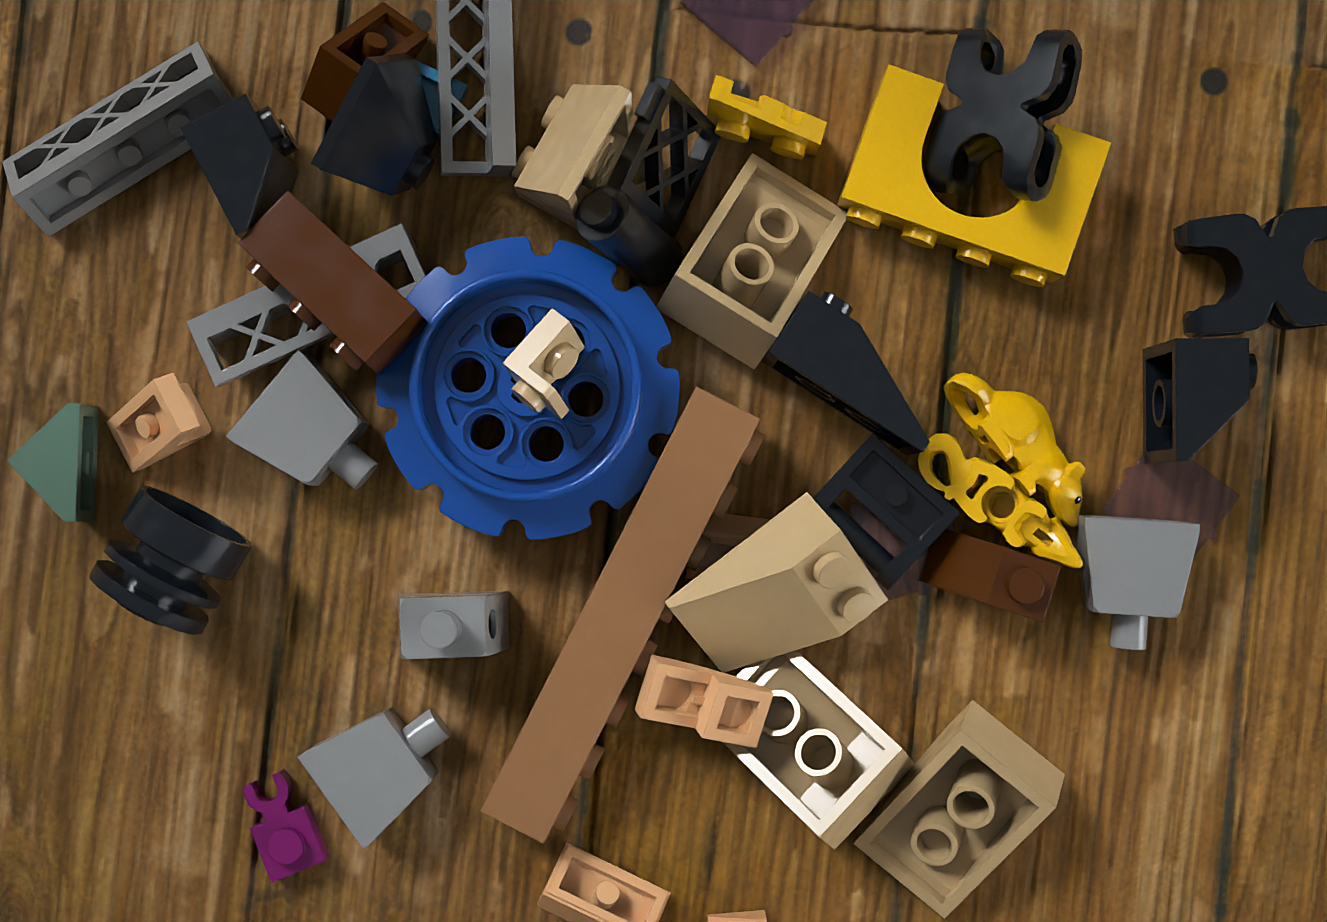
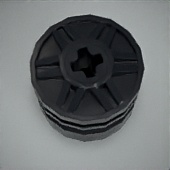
M141 485L121 520L123 526L140 540L139 544L110 539L104 552L112 561L97 560L90 572L89 578L96 587L114 599L123 608L146 621L191 635L202 634L209 622V618L200 607L214 609L217 608L221 601L220 595L202 579L203 576L207 575L221 580H233L252 547L251 542L225 522L193 504L165 491Z

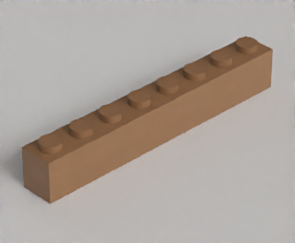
M697 386L695 387L480 812L543 844L552 827L563 832L578 802L577 799L569 796V793L578 776L587 780L591 778L605 749L595 744L605 723L616 728L631 699V696L622 692L631 672L633 671L642 676L649 664L651 654H654L658 644L648 640L658 619L669 624L674 615L665 601L679 591L675 586L685 566L693 571L697 570L711 542V539L702 535L711 515L714 514L722 519L738 489L737 486L729 483L738 462L740 461L749 466L763 441L765 434L755 430L760 418Z

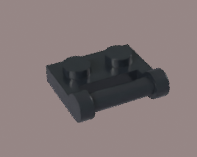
M874 434L860 446L813 497L816 503L841 529L858 556L878 573L875 579L887 590L897 582L960 514L957 509ZM846 489L906 543L905 547L895 557L835 503Z

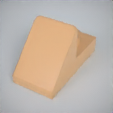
M174 373L153 379L106 422L132 473L140 471L206 437L212 431L191 387L187 383L179 384Z

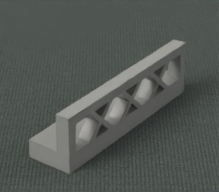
M435 0L440 176L509 177L516 167L512 0H481L482 12L472 3L474 0H455L458 4L450 12L449 0ZM464 10L482 27V40L469 53L464 51L450 37L449 24ZM482 50L483 68L474 60ZM450 51L460 60L452 69L450 67ZM465 67L484 84V97L470 111L451 94V80ZM452 107L462 118L453 128ZM483 107L485 126L475 117ZM466 124L485 140L486 162L453 161L452 139Z
M199 41L2 161L12 198L47 237L189 151L191 147L180 127L234 100L232 94L218 77L208 54ZM198 67L197 70L193 71L192 73L178 81L180 77ZM141 102L140 105L130 110L131 107ZM89 133H91L90 136H88V137H86L85 139H83L82 141H80L84 136H86V135H88ZM41 164L38 168H36L35 170L31 171L30 173H28V174H26V175L24 174V173L28 172L29 170H31L32 168L36 167L37 165Z
M402 224L350 247L376 272L405 260L415 281L397 290L405 299L426 276L417 256L419 251L410 232ZM281 284L273 292L266 286H263L186 322L216 387H222L292 355L297 350L305 349L335 334L324 324L313 331L303 322L298 336L285 342L265 335L270 321L292 312L287 306L295 297ZM242 334L252 336L245 359L224 369L215 347ZM262 341L276 345L258 353Z

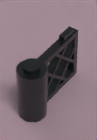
M657 76L654 82L649 81L634 112L638 118L607 185L595 188L584 196L578 205L575 216L576 228L582 237L644 286L652 287L669 281L681 265L683 257L682 247L675 236L721 136L715 133L716 126L672 79ZM669 104V128L662 131L661 118ZM696 131L699 136L688 157V135ZM670 145L671 167L663 170L662 148ZM645 158V181L635 185L632 181L642 159ZM671 184V197L664 210L663 188Z

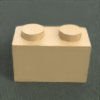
M572 84L565 98L558 95L555 96L541 121V126L546 129L535 149L528 145L523 150L512 172V176L518 179L514 188L520 198L576 230L578 229L576 228L575 216L578 205L590 191L605 185L634 126L632 94L630 90L621 85Z
M752 153L674 274L656 306L657 309L755 370L779 336L846 221L847 212Z
M806 492L672 595L665 603L718 669L724 673L840 637L857 623L867 618L888 599L841 529Z
M796 650L747 665L736 677L769 688L774 695L757 748L727 742L723 743L819 838L835 850L912 768L914 763L902 747Z
M971 700L929 746L855 838L853 844L945 919L1056 809L1065 774L974 700Z

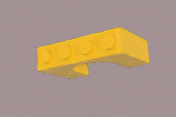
M888 64L881 78L837 202L838 207L848 211L846 219L871 229H879L880 223L902 230L900 237L903 240L920 247L934 248L935 243L948 246L957 250L955 255L957 259L974 266L988 268L990 262L1012 269L1010 276L1013 279L1031 286L1044 287L1045 281L1053 283L1064 277L1111 142L1055 123L1050 130L1059 136L1062 150L1054 181L1047 197L1036 202L1019 200L1009 211L992 217H970L959 214L942 204L932 193L925 180L921 162L923 143L944 84Z

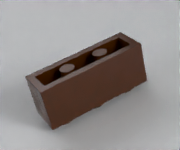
M288 190L237 243L253 258L246 268L272 292L280 284L295 297L287 307L313 331L322 323L331 330L337 338L329 346L356 371L365 362L376 373L381 375L423 331L428 323L410 302Z

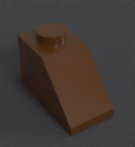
M380 3L320 45L301 100L333 122L366 57L407 53L416 58L426 44L430 34L386 3Z
M945 529L928 547L918 581L1043 623L1062 566L1007 547Z

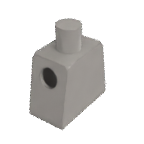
M297 350L226 435L233 443L309 486H319L333 471L354 490H357L368 480L378 466L376 461L355 445L369 427L370 423L318 361L311 355Z
M1079 514L1075 532L1077 550L1083 563L1079 569L1084 607L1092 612L1112 614L1111 647L1145 650L1148 616L1177 618L1181 611L1200 533V524L1187 521Z
M508 591L398 594L401 659L483 657L510 649ZM489 614H490V618H491V631H490V633H489Z
M391 707L315 744L297 758L364 849L436 777L439 772L427 753L451 737V734L444 721L432 708H429L406 725L398 713Z

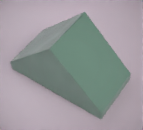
M81 403L66 404L7 460L63 521H95L98 406Z

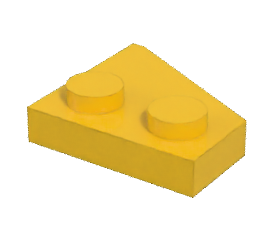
M715 76L708 101L707 118L716 126L715 133L717 135L742 143H747L749 136L772 143L770 149L773 152L792 159H803L805 153L816 156L825 132L826 121L795 110L766 95L760 96L759 101L732 94L731 90L734 81L722 76Z

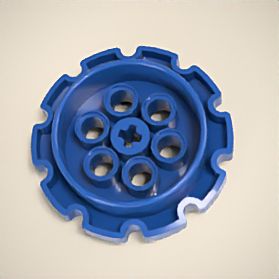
M527 237L498 239L469 248L465 252L467 266L461 274L451 275L444 268L437 267L426 275L406 297V300L422 314L428 323L423 331L381 375L377 373V404L386 409H394L398 414L397 425L385 433V441L396 465L414 489L425 490L431 485H438L443 491V500L439 506L440 512L470 529L492 536H499L504 533L508 522L515 519L524 525L527 538L535 540L559 537L588 528L593 522L590 511L595 502L604 500L612 508L620 509L632 500L645 486L658 462V458L649 451V441L656 435L670 436L674 431L679 407V372L674 368H664L657 361L659 352L671 344L668 328L659 310L643 288L634 286L625 292L615 289L613 280L617 275L616 265L588 248L558 240L548 255L538 256L533 253L532 244ZM553 308L570 321L574 330L583 335L585 348L579 355L574 368L565 377L556 379L552 383V386L569 409V412L562 419H559L545 407L537 414L523 402L519 403L517 401V397L511 391L516 381L503 364L516 347H500L495 336L496 329L502 321L508 318L522 320L526 326V337ZM468 362H480L486 370L484 385L473 393L462 392L457 384L459 369ZM583 385H593L598 387L603 393L601 409L590 417H582L575 414L571 407L573 392ZM498 417L504 424L505 437L496 448L485 450L476 442L475 429L484 418ZM552 428L559 431L563 437V451L553 461L543 462L533 453V438L539 431Z

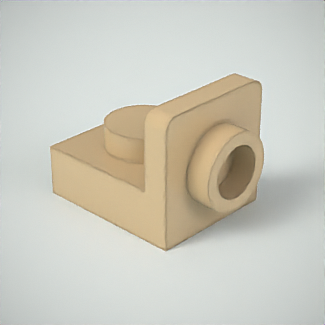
M553 308L505 359L503 364L516 381L511 391L520 401L537 414L545 407L559 419H562L569 412V409L552 386V383L556 379L565 377L574 368L579 353L585 346L570 321Z

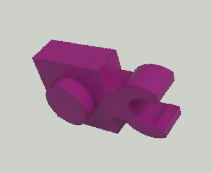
M284 769L272 775L277 786L275 798L265 797L261 793L260 786L256 780L244 786V796L248 805L255 811L261 812L264 821L253 825L250 831L271 883L324 862L330 857L309 802L294 809L292 808L289 799L293 793V782L288 772Z

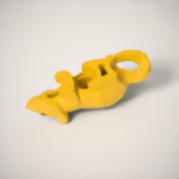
M959 373L952 376L944 385L945 395L956 414L964 422L966 429L972 433L988 460L995 464L1003 459L1013 469L1014 472L1010 475L1015 478L1018 489L1030 497L1036 492L1037 488L1043 493L1046 503L1055 517L1057 516L1065 525L1070 527L1077 526L1083 498L1080 478L1085 473V467L1081 462L1077 461L1068 463L1064 454L1056 445L1052 423L1044 406L1035 398L1025 393L995 391L984 380L972 374ZM964 392L971 395L976 401L979 410L978 414L974 415L964 397Z
M937 433L928 438L930 443L924 452L918 455V466L929 485L945 492L944 496L946 499H954L974 521L989 523L1001 531L1002 536L1011 546L1028 547V554L1035 555L1042 560L1057 562L1071 568L1082 567L1081 557L1074 548L1057 516L1050 518L1044 505L1034 498H1029L1018 489L1015 478L986 460L977 457L966 459L961 444L954 436L948 433ZM939 453L944 454L947 459L950 480L948 486L944 485L932 471V461L934 456Z

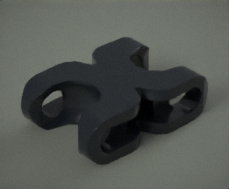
M965 28L958 34L945 80L948 90L960 98L962 104L942 113L934 123L925 164L926 178L936 192L946 194L964 193L971 188L982 162L993 153L1003 151L1002 180L1006 188L1019 200L1036 202L1047 197L1054 181L1062 146L1059 136L1045 127L1044 123L1046 120L1064 114L1073 103L1082 65V48L1071 30L1052 29L1039 33L1025 62L1013 72L1003 74L1004 49L1001 42L987 28Z
M1327 206L1289 209L1281 215L1269 219L1261 226L1255 218L1246 214H1230L1190 220L1173 229L1174 244L1177 251L1182 254H1200L1212 257L1222 266L1226 277L1224 294L1216 304L1201 306L1194 311H1188L1183 314V333L1186 337L1207 338L1239 335L1258 329L1267 322V319L1272 326L1281 330L1327 326V291H1320L1307 280L1303 269L1304 254L1312 242L1327 239Z

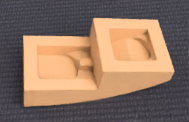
M651 654L635 711L641 719L695 728L700 736L705 739L757 748L774 693L769 688L723 672Z

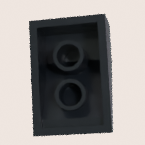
M823 290L818 297L808 291L762 362L906 456L924 452L930 441L862 326L849 317L853 308L830 292Z

